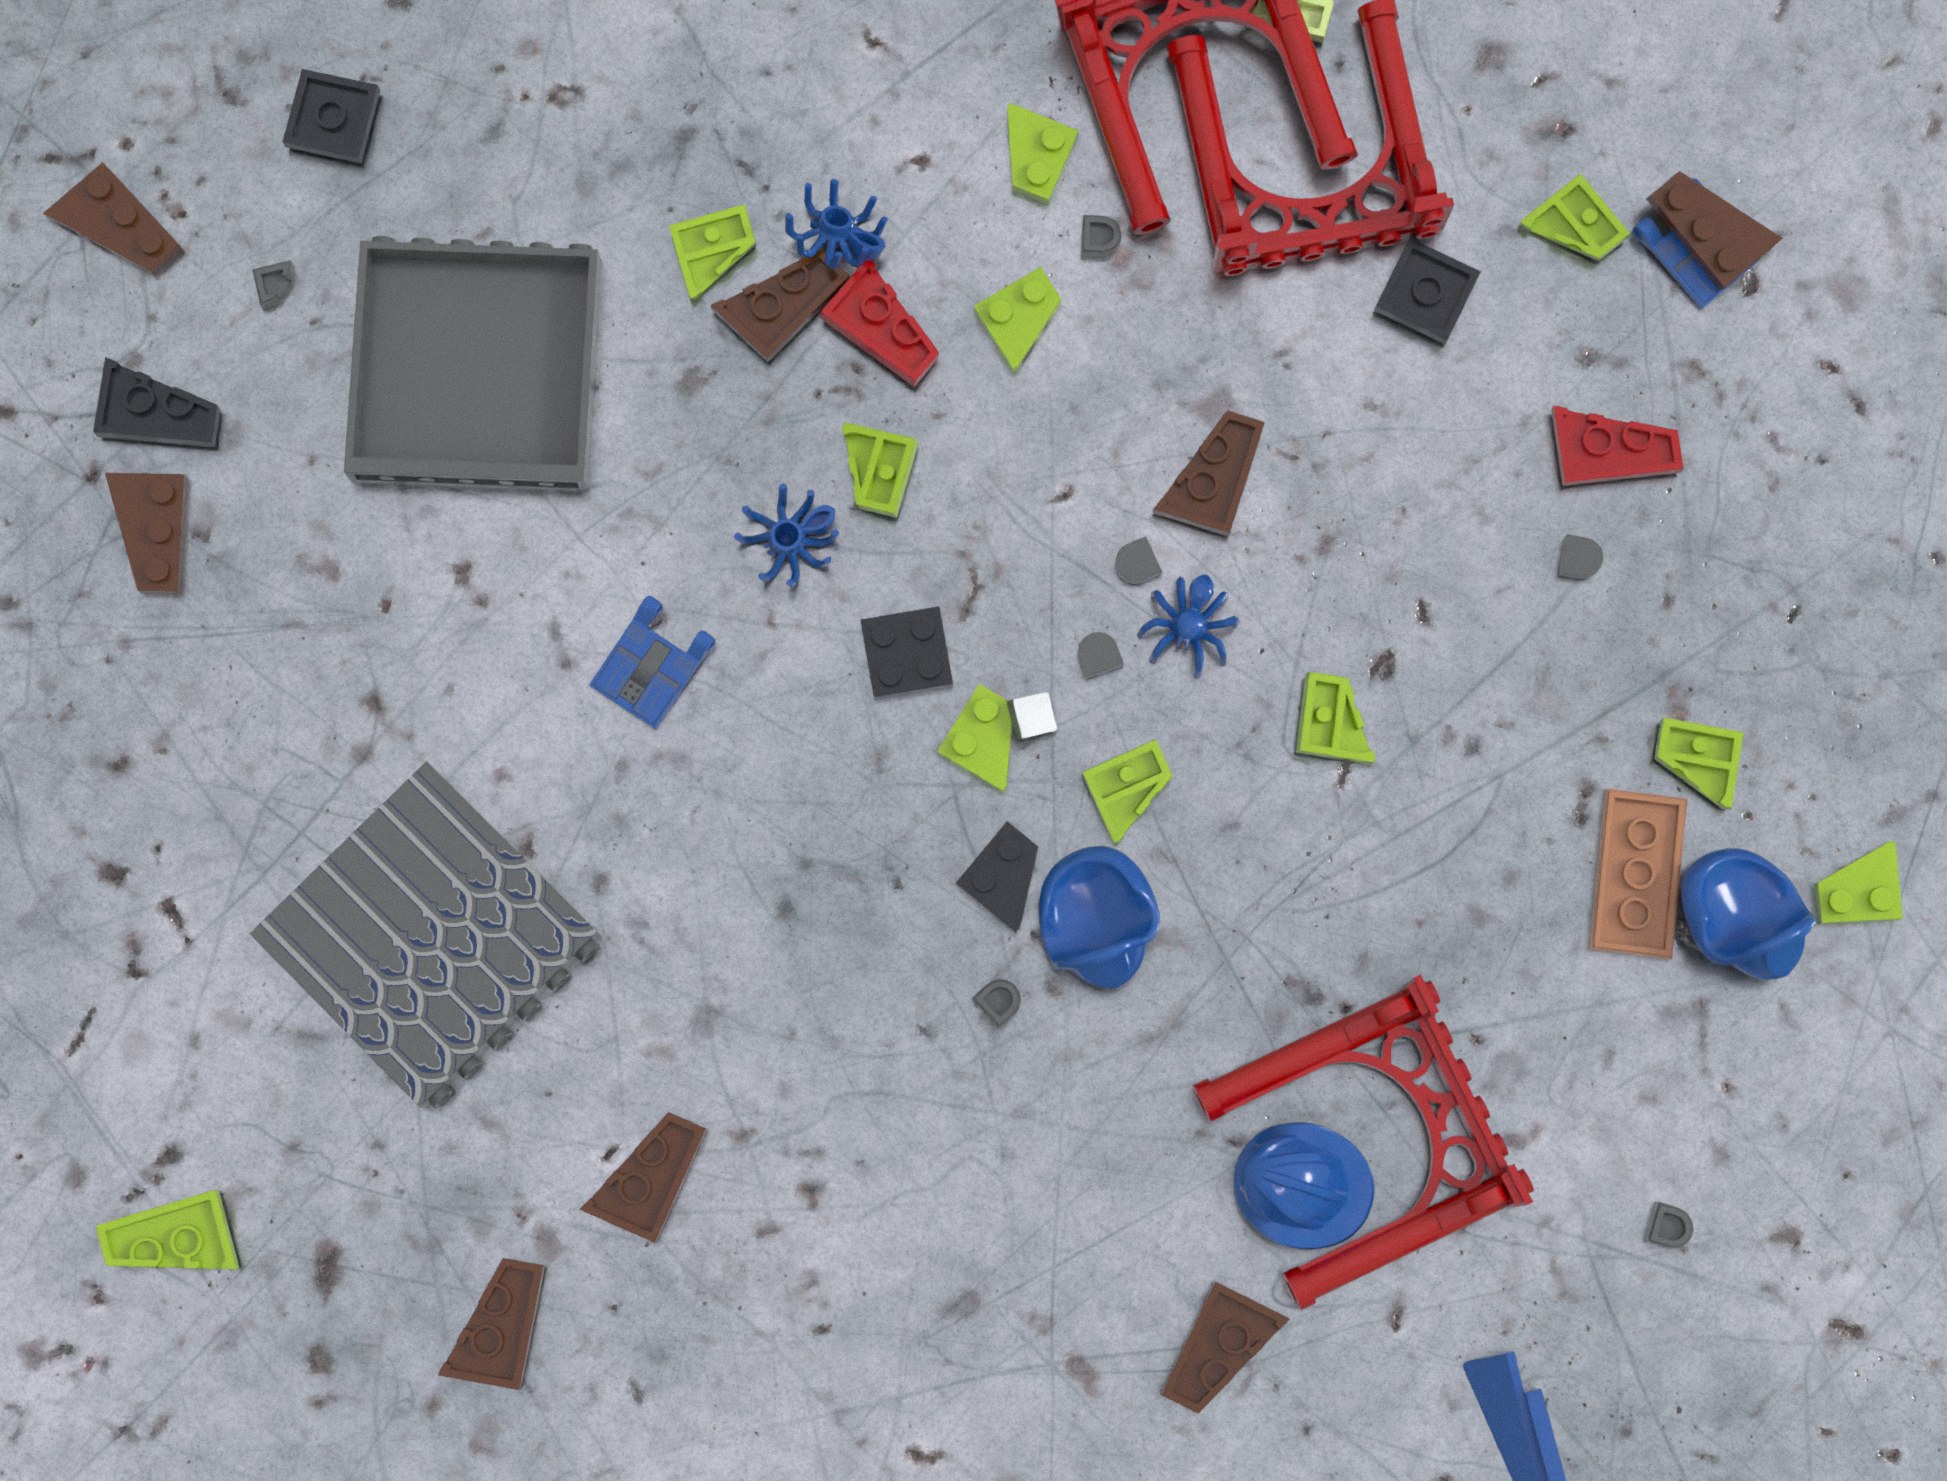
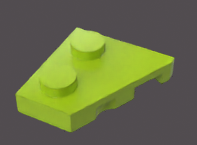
M1581 173L1520 221L1523 229L1597 261L1630 236V232Z
M745 204L669 225L690 301L697 299L756 245Z
M844 422L842 430L847 443L850 473L853 476L856 505L861 510L897 518L918 448V441L915 438Z
M1310 671L1305 674L1296 753L1369 765L1375 763L1374 751L1369 749L1362 729L1365 725L1361 713L1354 705L1355 696L1349 678Z
M1156 739L1081 772L1112 843L1122 839L1128 828L1145 811L1150 801L1172 777Z

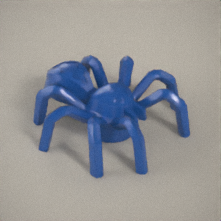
M831 179L830 206L826 207L823 211H817L812 204V184L806 183L804 203L809 213L814 216V220L810 222L812 229L802 234L796 233L794 231L792 214L787 213L785 215V232L797 242V252L800 256L812 257L822 244L826 243L828 246L825 263L834 270L839 266L843 254L850 265L861 267L864 261L873 260L881 255L885 248V243L879 236L882 234L888 218L885 216L880 218L875 230L872 232L863 231L855 225L869 217L877 197L871 196L863 212L856 217H852L846 208L838 206L839 181ZM819 235L810 250H805L804 240ZM840 244L843 254L836 252L834 255L835 246ZM850 250L857 259H854L852 257Z
M782 483L778 487V522H774L765 515L753 511L748 505L742 507V512L748 518L763 523L771 528V531L753 536H743L737 532L734 538L742 544H753L770 539L763 546L764 548H773L768 552L770 556L776 553L778 555L772 568L766 574H758V578L763 582L772 579L778 573L785 557L788 556L792 575L791 579L786 582V585L794 587L800 576L796 553H799L811 566L825 568L830 564L831 557H827L823 561L817 560L803 546H826L837 540L839 532L837 529H834L830 536L821 539L805 537L806 534L819 535L825 533L833 524L835 509L829 505H821L812 510L802 523L798 524L797 522L809 510L814 501V491L808 490L803 505L790 519H787L785 513L787 485Z
M1201 575L1192 580L1189 588L1190 606L1187 608L1185 580L1179 576L1176 580L1179 611L1177 612L1165 600L1160 591H1152L1151 597L1155 598L1158 604L1173 619L1154 618L1140 628L1137 637L1141 639L1148 630L1155 626L1172 628V631L1158 642L1151 653L1149 662L1155 664L1165 646L1176 638V647L1184 643L1185 650H1188L1190 644H1193L1196 655L1194 678L1199 679L1202 676L1204 653L1200 639H1204L1216 646L1220 655V666H1225L1227 659L1225 647L1219 638L1207 633V630L1224 628L1231 625L1238 626L1240 620L1236 616H1232L1224 620L1207 622V619L1219 608L1224 600L1228 599L1227 592L1223 591L1203 613L1201 612L1202 608L1212 597L1215 588L1208 575Z

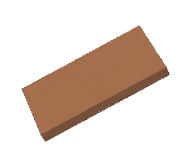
M1606 789L1604 791L1589 950L1664 960L1672 959L1688 799Z

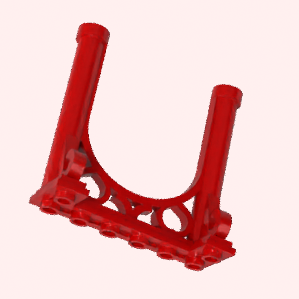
M1055 0L1061 32L1066 31L1131 212L1129 221L1135 235L1157 231L1168 225L1171 219L1167 207L1162 200L1130 109L1128 99L1130 81L1138 63L1146 52L1159 40L1183 27L1202 22L1220 21L1243 25L1263 35L1276 48L1283 61L1314 146L1320 168L1322 170L1334 169L1351 162L1358 156L1353 139L1348 138L1298 0H1264L1273 26L1251 13L1258 5L1259 0H1247L1239 9L1226 6L1219 0H1210L1211 7H1204V1L1196 2L1193 0ZM1168 2L1165 11L1156 17L1158 25L1152 28L1151 21L1143 10ZM1178 8L1183 12L1177 14ZM1127 21H1136L1143 26L1144 32L1135 46L1116 43L1110 35L1113 28ZM1103 25V28L1100 31L1098 26ZM1107 51L1116 56L1127 58L1120 74L1119 83Z
M1374 0L1362 5L1357 10L1383 121L1384 143L1381 154L1373 167L1360 180L1339 192L1323 197L1303 199L1283 197L1267 192L1250 182L1238 170L1230 156L1205 38L1201 35H1189L1177 38L1167 45L1169 61L1175 65L1215 249L1212 263L1213 274L1224 272L1225 276H1234L1247 271V267L1262 265L1266 269L1275 268L1285 264L1286 260L1301 257L1302 261H1312L1323 257L1325 252L1339 250L1341 254H1348L1361 250L1363 245L1377 242L1379 246H1390L1399 243L1403 237L1414 235L1417 236V239H1427L1438 235L1440 230L1444 229L1454 202L1453 198H1447L1446 192L1437 194L1434 169L1430 160H1427L1396 21L1399 15L1395 0ZM1392 151L1400 184L1393 178L1381 175L1390 159ZM1233 185L1241 193L1253 200L1245 208L1241 216ZM1371 186L1383 188L1393 194L1395 204L1386 210L1371 211L1364 206L1362 195ZM1354 199L1353 209L1361 220L1335 225V218L1341 212L1346 211L1349 206L1347 202ZM1265 206L1282 216L1283 226L1276 231L1261 233L1252 227L1250 218ZM1402 206H1406L1407 211L1400 212ZM1328 210L1326 216H1324L1320 211ZM1292 213H1298L1297 220L1309 221L1316 229L1288 234L1293 222Z
M1421 974L1404 984V988L1399 992L1214 1080L1209 1081L1206 1078L1192 1085L1205 1116L1209 1122L1225 1116V1113L1317 1069L1336 1063H1357L1374 1068L1392 1078L1407 1092L1422 1115L1430 1141L1431 1162L1427 1183L1420 1198L1407 1213L1397 1220L1304 1265L1296 1266L1283 1272L1286 1285L1300 1311L1316 1304L1315 1299L1499 1210L1510 1206L1513 1208L1526 1206L1533 1202L1529 1194L1534 1191L1533 1185L1524 1169L1517 1170L1515 1164L1507 1165L1504 1158L1509 1155L1507 1147L1499 1133L1492 1134L1486 1122V1119L1490 1118L1487 1106L1480 1095L1473 1096L1467 1082L1472 1080L1470 1072L1461 1058L1455 1059L1449 1047L1453 1043V1039L1446 1024L1443 1021L1437 1023L1434 1017L1439 1012L1436 1004L1441 1002L1437 990L1430 980L1424 982ZM1413 1022L1416 1030L1406 1028L1404 1025ZM1386 1034V1038L1382 1043L1381 1058L1351 1051ZM1408 1037L1415 1042L1421 1054V1064L1415 1071H1404L1391 1064V1048L1395 1039ZM1432 1060L1447 1093L1434 1092L1425 1083L1418 1087L1411 1079H1418L1425 1074ZM1429 1103L1440 1104L1435 1114ZM1455 1107L1470 1139L1457 1135L1446 1138L1442 1143L1441 1132L1448 1131L1446 1126L1447 1115ZM1452 1145H1462L1469 1151L1470 1157L1473 1159L1475 1165L1474 1172L1467 1180H1458L1443 1169L1445 1153ZM1484 1170H1486L1489 1179L1480 1182L1484 1175ZM1440 1180L1453 1188L1462 1189V1192L1428 1207L1437 1191Z

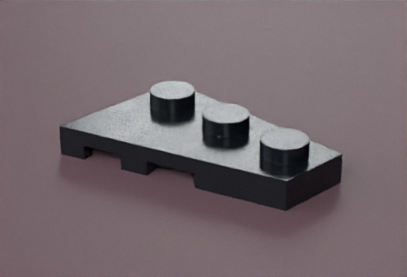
M105 357L93 432L97 437L215 447L221 410L217 404L175 386L172 388L153 380L147 374L132 371L119 365L118 362Z

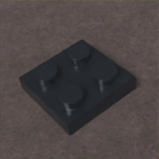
M302 69L283 144L287 148L362 163L380 94L379 86Z
M1409 238L1374 311L1446 344L1481 271Z
M939 606L861 619L874 700L953 687Z

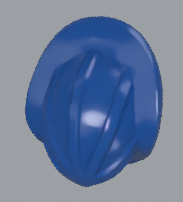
M1091 846L1076 850L1063 857L1052 867L1043 882L1039 899V926L1047 955L1055 968L1071 970L1087 983L1103 988L1114 989L1129 981L1135 975L1144 959L1147 943L1155 938L1160 927V911L1156 897L1140 868L1130 857L1117 849L1106 846Z
M1725 848L1703 855L1688 868L1684 875L1681 896L1685 918L1694 941L1709 960L1721 965H1733L1743 973L1758 979L1773 980L1790 974L1802 956L1805 936L1816 924V916L1812 915L1807 909L1795 886L1785 873L1757 853L1739 848Z
M1284 1123L1262 1130L1247 1143L1241 1152L1234 1174L1235 1195L1246 1219L1266 1238L1283 1246L1296 1249H1322L1346 1241L1363 1226L1369 1216L1374 1200L1373 1174L1360 1150L1336 1131L1313 1123Z

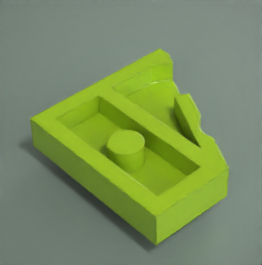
M1009 103L1007 107L1012 190L1049 205L1076 143L1079 130Z
M1039 267L974 305L975 314L1012 373L1020 368L1026 354L1032 345L1037 342L1043 332V328L1061 305V297L1042 267Z
M979 684L937 750V754L1001 793H1004L1007 787L1012 729L1007 700Z
M1664 717L1660 721L1654 759L1717 806L1729 810L1733 804L1744 732Z
M1895 841L1883 844L1814 884L1818 925L1898 921L1903 919Z

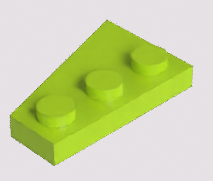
M216 1189L95 1226L106 1266L240 1269L220 1192Z

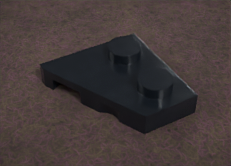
M1007 821L958 879L956 886L1016 934L1020 930L1038 846Z

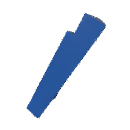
M1505 1351L1466 1361L1463 1364V1369L1512 1480L1566 1481L1542 1389H1523L1514 1351Z

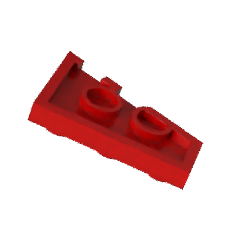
M872 260L864 261L863 265L858 267L821 311L820 319L915 387L937 361L939 351L915 318L906 312L898 301L897 294L889 283L886 284L877 272L875 263Z
M1555 405L1551 409L1562 486L1681 473L1684 469L1678 430L1634 421L1629 423L1604 418V415L1568 411V408Z

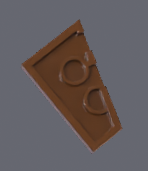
M103 162L43 213L55 223L62 224L75 231L81 237L99 244L118 257L152 275L156 274L183 250Z
M1681 171L1675 173L1646 198L1719 290L1727 287L1783 239Z
M820 249L814 256L804 257L779 270L778 274L758 284L753 283L743 288V292L725 301L722 299L710 306L715 314L769 362L835 296L850 278V275L840 266L834 270L829 268L825 263L826 253Z
M1227 410L1187 466L1175 479L1164 497L1154 507L1153 513L1229 537L1265 422Z
M105 473L137 590L141 594H181L188 478L185 474Z
M668 1112L580 1210L657 1243L707 1129Z
M502 1258L478 1301V1305L466 1327L463 1328L451 1354L440 1369L439 1376L521 1390L545 1265Z
M1214 1281L1160 1395L1199 1414L1290 1318Z

